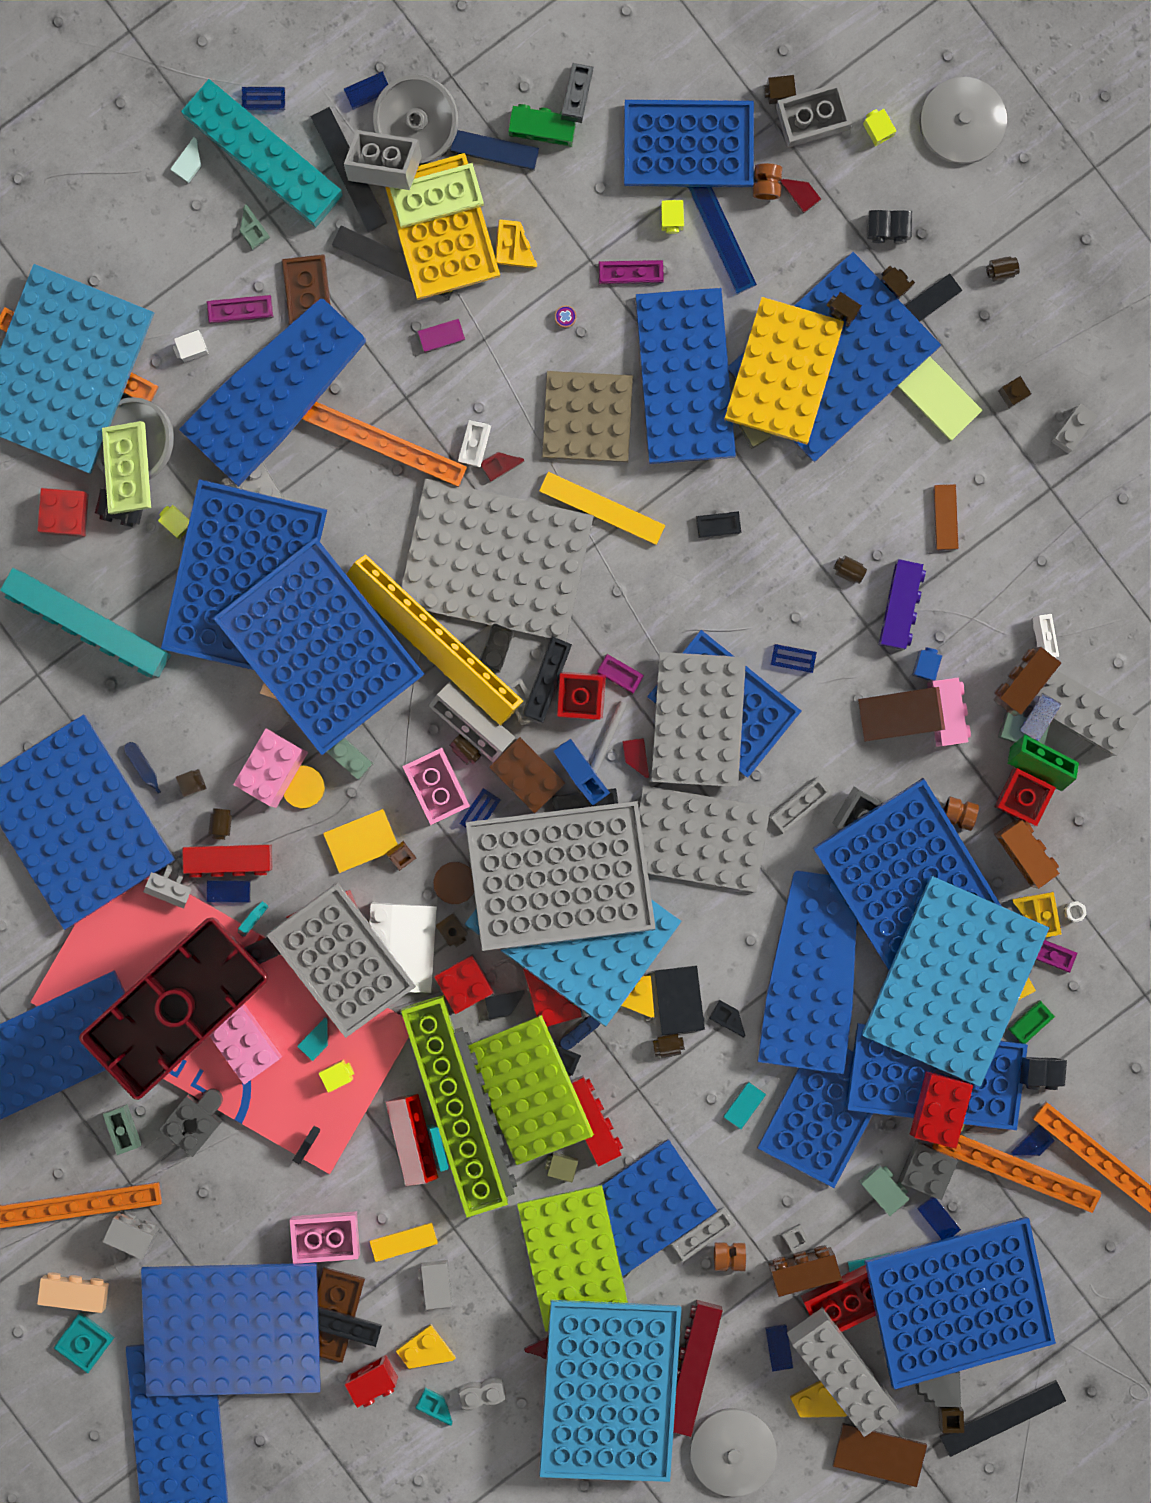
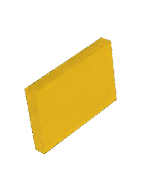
M384 809L323 833L339 873L383 856L398 845Z

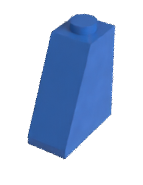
M571 739L562 743L553 751L576 786L592 805L610 794Z

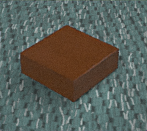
M404 841L386 853L399 871L417 859Z

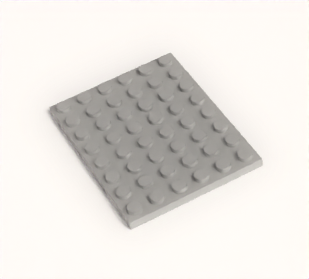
M425 479L401 588L428 612L491 626L498 624L513 631L550 639L553 636L566 642L594 515Z
M638 801L466 822L482 952L656 929Z

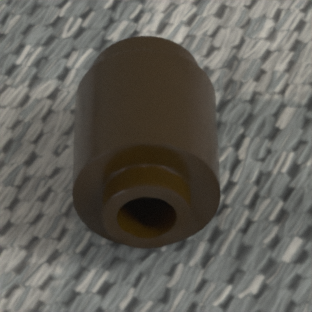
M1008 256L990 260L989 265L986 266L988 278H992L993 282L1014 278L1015 275L1020 273L1017 258Z
M846 555L843 558L839 557L833 567L836 570L835 575L853 584L855 582L860 584L867 572V568L863 567L862 563Z
M461 734L449 745L452 748V752L466 765L469 763L473 765L482 756L479 753L480 751Z
M213 808V813L210 814L208 834H213V839L225 840L226 836H230L231 810Z
M678 1033L660 1036L656 1040H652L655 1057L681 1055V1050H685L683 1037L678 1038Z

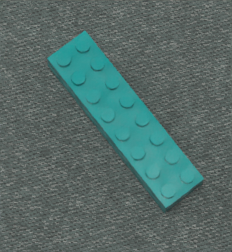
M210 79L205 82L181 111L185 119L315 228L343 197L342 190Z
M12 568L0 591L5 593L4 598L19 605L22 602L25 604L23 608L37 615L43 614L42 619L57 626L58 624L63 625L61 628L63 631L77 636V634L81 635L80 640L94 647L96 645L101 646L99 650L109 656H119V662L132 668L134 665L139 667L137 672L146 677L152 678L153 675L160 677L172 655L18 569Z

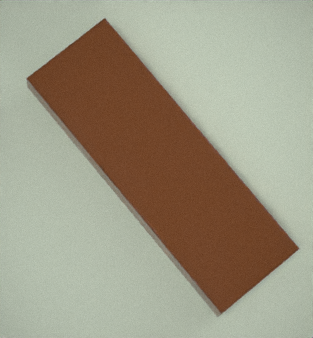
M956 484L934 485L936 550L959 549Z

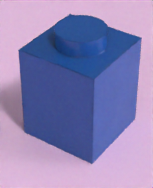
M928 647L925 650H919L912 676L935 681L942 655L937 654L938 650Z

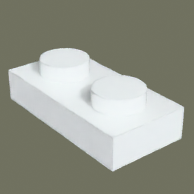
M469 420L458 462L481 467L491 429L489 424Z
M1052 614L1032 617L1037 647H1042L1052 656L1058 657L1059 652Z

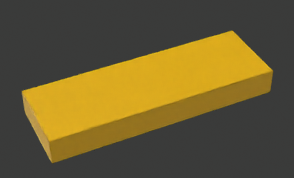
M432 1222L370 1240L375 1262L438 1244Z

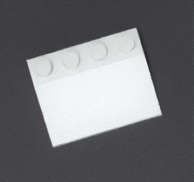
M372 902L369 924L416 984V987L410 992L431 993L437 906Z

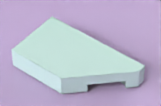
M193 137L171 168L172 172L190 183L201 167L198 141L195 137Z

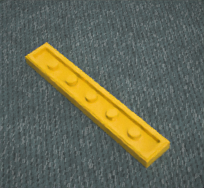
M550 472L547 473L539 492L584 513L594 515L595 518L654 545H657L665 528V525Z

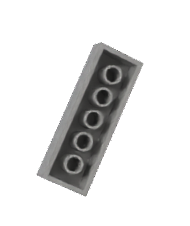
M1022 656L1020 657L1018 663L1016 664V667H1018L1019 665L1022 664V662H1023V660H1021ZM1057 670L1028 705L1032 710L1111 756H1118L1139 720L1138 717Z
M823 1308L787 1332L794 1348L864 1437L899 1413L893 1398Z

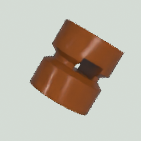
M769 163L755 165L754 179L757 182L753 185V197L762 200L780 199L781 185L778 182L782 179V166Z
M949 796L944 806V812L953 826L957 823L959 828L972 831L977 819L979 805L968 801L962 804L961 799Z
M715 1242L714 1270L727 1271L728 1268H731L733 1271H745V1243H733L729 1246L727 1243Z

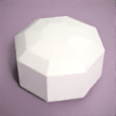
M1078 901L1069 902L1064 908L1065 917L1071 922L1082 921L1086 916V908Z

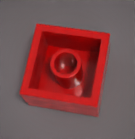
M41 488L38 532L42 534L85 537L89 494L84 491Z
M575 672L560 673L557 717L601 720L604 712L606 675Z
M1013 768L994 807L1019 820L1027 821L1031 826H1038L1056 787L1018 768Z
M473 954L434 976L455 1015L494 993Z
M384 1355L349 1374L345 1387L356 1407L358 1408L363 1405L365 1408L373 1404L376 1397L380 1395L386 1397L393 1393L398 1376L387 1355Z

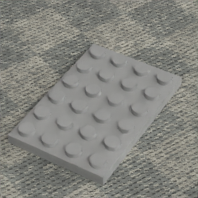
M659 652L651 782L738 787L746 657Z
M643 785L639 816L648 874L756 892L771 807Z
M338 882L267 933V937L345 1038L416 987V984Z

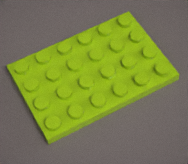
M542 1015L468 1045L470 1052H475L478 1061V1065H475L477 1073H482L485 1083L482 1087L484 1092L489 1095L491 1108L516 1165L541 1157L594 1135Z
M602 1184L517 1203L545 1332L549 1331L550 1300L628 1303Z

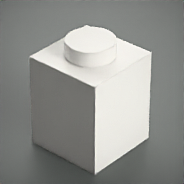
M199 330L174 339L176 343L173 346L177 358L181 357L184 362L209 354Z

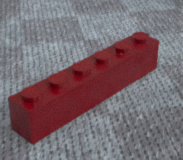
M696 1300V1304L691 1305L689 1318H692L690 1327L686 1326L683 1339L687 1340L685 1348H680L678 1360H681L680 1368H677L673 1433L692 1436L723 1312L720 1305Z

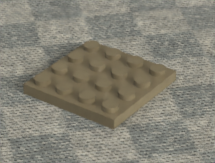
M547 371L542 458L628 462L633 375Z

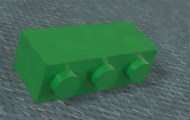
M518 104V106L512 107L509 125L510 137L569 147L573 146L576 122L561 120L562 111L554 113L551 109L543 107L539 108V110L530 109L531 107L526 104Z
M1025 734L1010 747L1007 764L1056 787L1060 791L1066 789L1077 779L1079 762Z

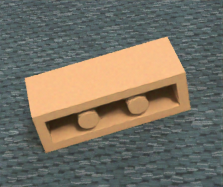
M49 1272L41 1278L37 1305L103 1313L106 1309L109 1283H104L103 1279L91 1278L90 1281L82 1280V1277L77 1275H70L69 1278L60 1277L61 1274Z

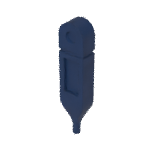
M134 742L127 743L124 747L125 753L130 758L142 780L153 787L158 794L161 793L158 788L157 775L139 746Z
M589 1016L561 1039V1047L565 1050L573 1048L598 1028L601 1023Z

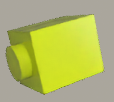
M875 109L866 115L863 126L875 147L894 137L897 131L885 109L879 112Z
M683 200L662 201L661 229L666 231L667 234H677L684 228Z
M174 505L171 507L166 506L159 514L160 519L158 521L180 540L187 533L189 519Z
M342 1060L321 1070L319 1075L329 1093L351 1082L354 1071L350 1063L346 1064Z

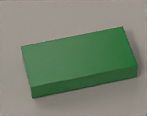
M1039 1000L1008 1030L1020 1043L1026 1044L1055 1016Z

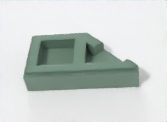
M247 204L244 205L240 233L252 250L270 239V236Z

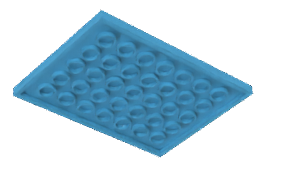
M33 264L0 348V437L91 474L103 445L102 428L110 427L154 312Z
M930 876L861 1035L981 1087L1049 927Z
M652 900L655 930L501 949L500 951L606 1027L682 921ZM475 909L465 925L480 936L477 909Z
M550 1300L540 1477L670 1482L681 1321L680 1305Z

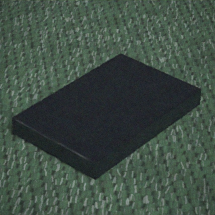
M697 965L654 970L662 1035L705 1030Z

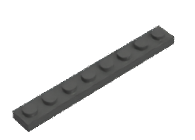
M463 1027L454 1029L455 1038L506 1197L514 1195V1187H517V1182L514 1174L510 1175L508 1167L511 1166L508 1154L503 1155L501 1149L504 1146L501 1133L497 1134L495 1126H498L495 1114H490L488 1108L491 1105L488 1093H483L482 1086L485 1083L482 1073H477L475 1065H478L475 1052L471 1053L468 1046L472 1044L468 1032L464 1033Z

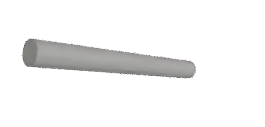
M621 701L617 705L591 764L596 774L627 704Z

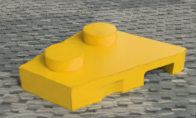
M498 221L496 262L500 265L537 268V262L534 260L521 222Z
M1054 892L1012 899L1024 917L1049 927L1046 937L1062 935Z
M651 975L641 977L621 1006L651 1018L654 1017Z
M431 1324L396 1350L409 1369L456 1359L455 1355Z
M821 1381L790 1396L800 1417L847 1416Z

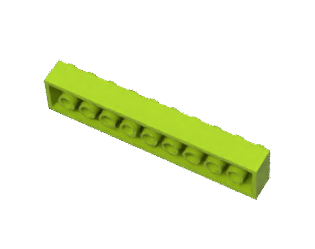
M444 995L402 1007V1016L466 1217L468 1218L508 1205V1197H506L455 1038L453 1023Z

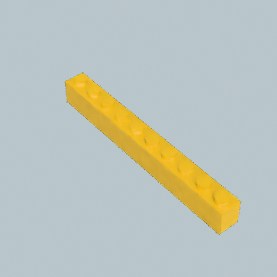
M366 554L354 562L346 573L347 577L366 601L383 618L393 625L399 633L407 638L414 647L421 651L430 662L435 664L445 676L449 677L460 690L465 692L500 726L511 717L523 702L517 694Z

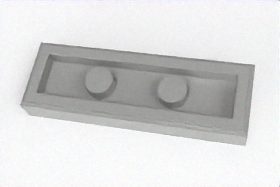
M818 776L772 814L769 819L784 834L831 795L832 791Z
M722 1207L672 1242L671 1246L682 1262H684L731 1230L736 1224L726 1209Z

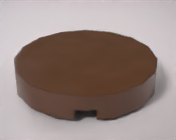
M449 862L441 866L436 872L433 880L434 890L442 901L449 904H461L468 901L474 894L472 870L466 864Z

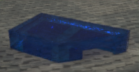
M1038 1125L1011 1153L1013 1155L1040 1156L1055 1140L1041 1125Z

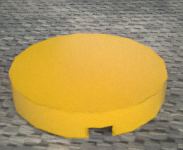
M300 766L283 796L294 807H312L324 795V779L313 767Z

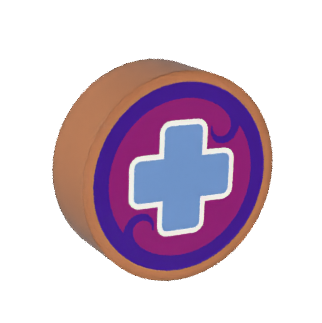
M570 306L559 307L555 313L557 325L562 328L573 326L576 322L575 310Z

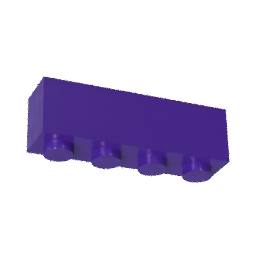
M901 559L896 560L878 645L905 650L907 646L911 645L913 633H910L911 625H915L917 612H914L915 604H919L922 593L918 591L920 582H924L926 570H923L924 564Z

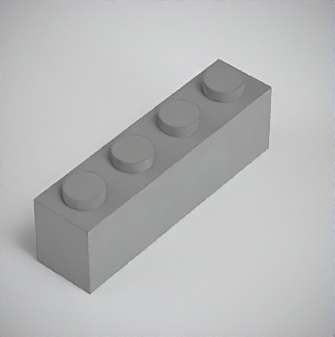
M452 681L429 704L432 710L493 763L515 739L507 729L494 721Z

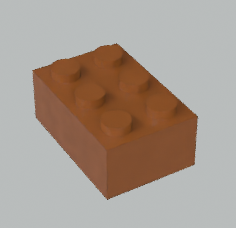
M1014 820L994 835L1032 888L1039 889L1060 874L1057 870L1059 865L1053 857L1049 858L1044 851L1047 849L1042 841L1034 838L1032 835L1034 830L1027 821Z

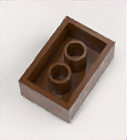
M1042 647L1028 649L1021 658L1023 660L1022 664L1018 667L1015 666L1008 674L1010 679L1007 683H1002L994 692L997 696L993 700L1013 716L1021 715L1061 665L1058 659Z
M521 737L489 767L534 813L565 784Z
M826 1245L818 1246L810 1253H806V1251L794 1253L792 1258H775L772 1260L773 1263L768 1264L778 1297L842 1280L836 1256L832 1248H827Z

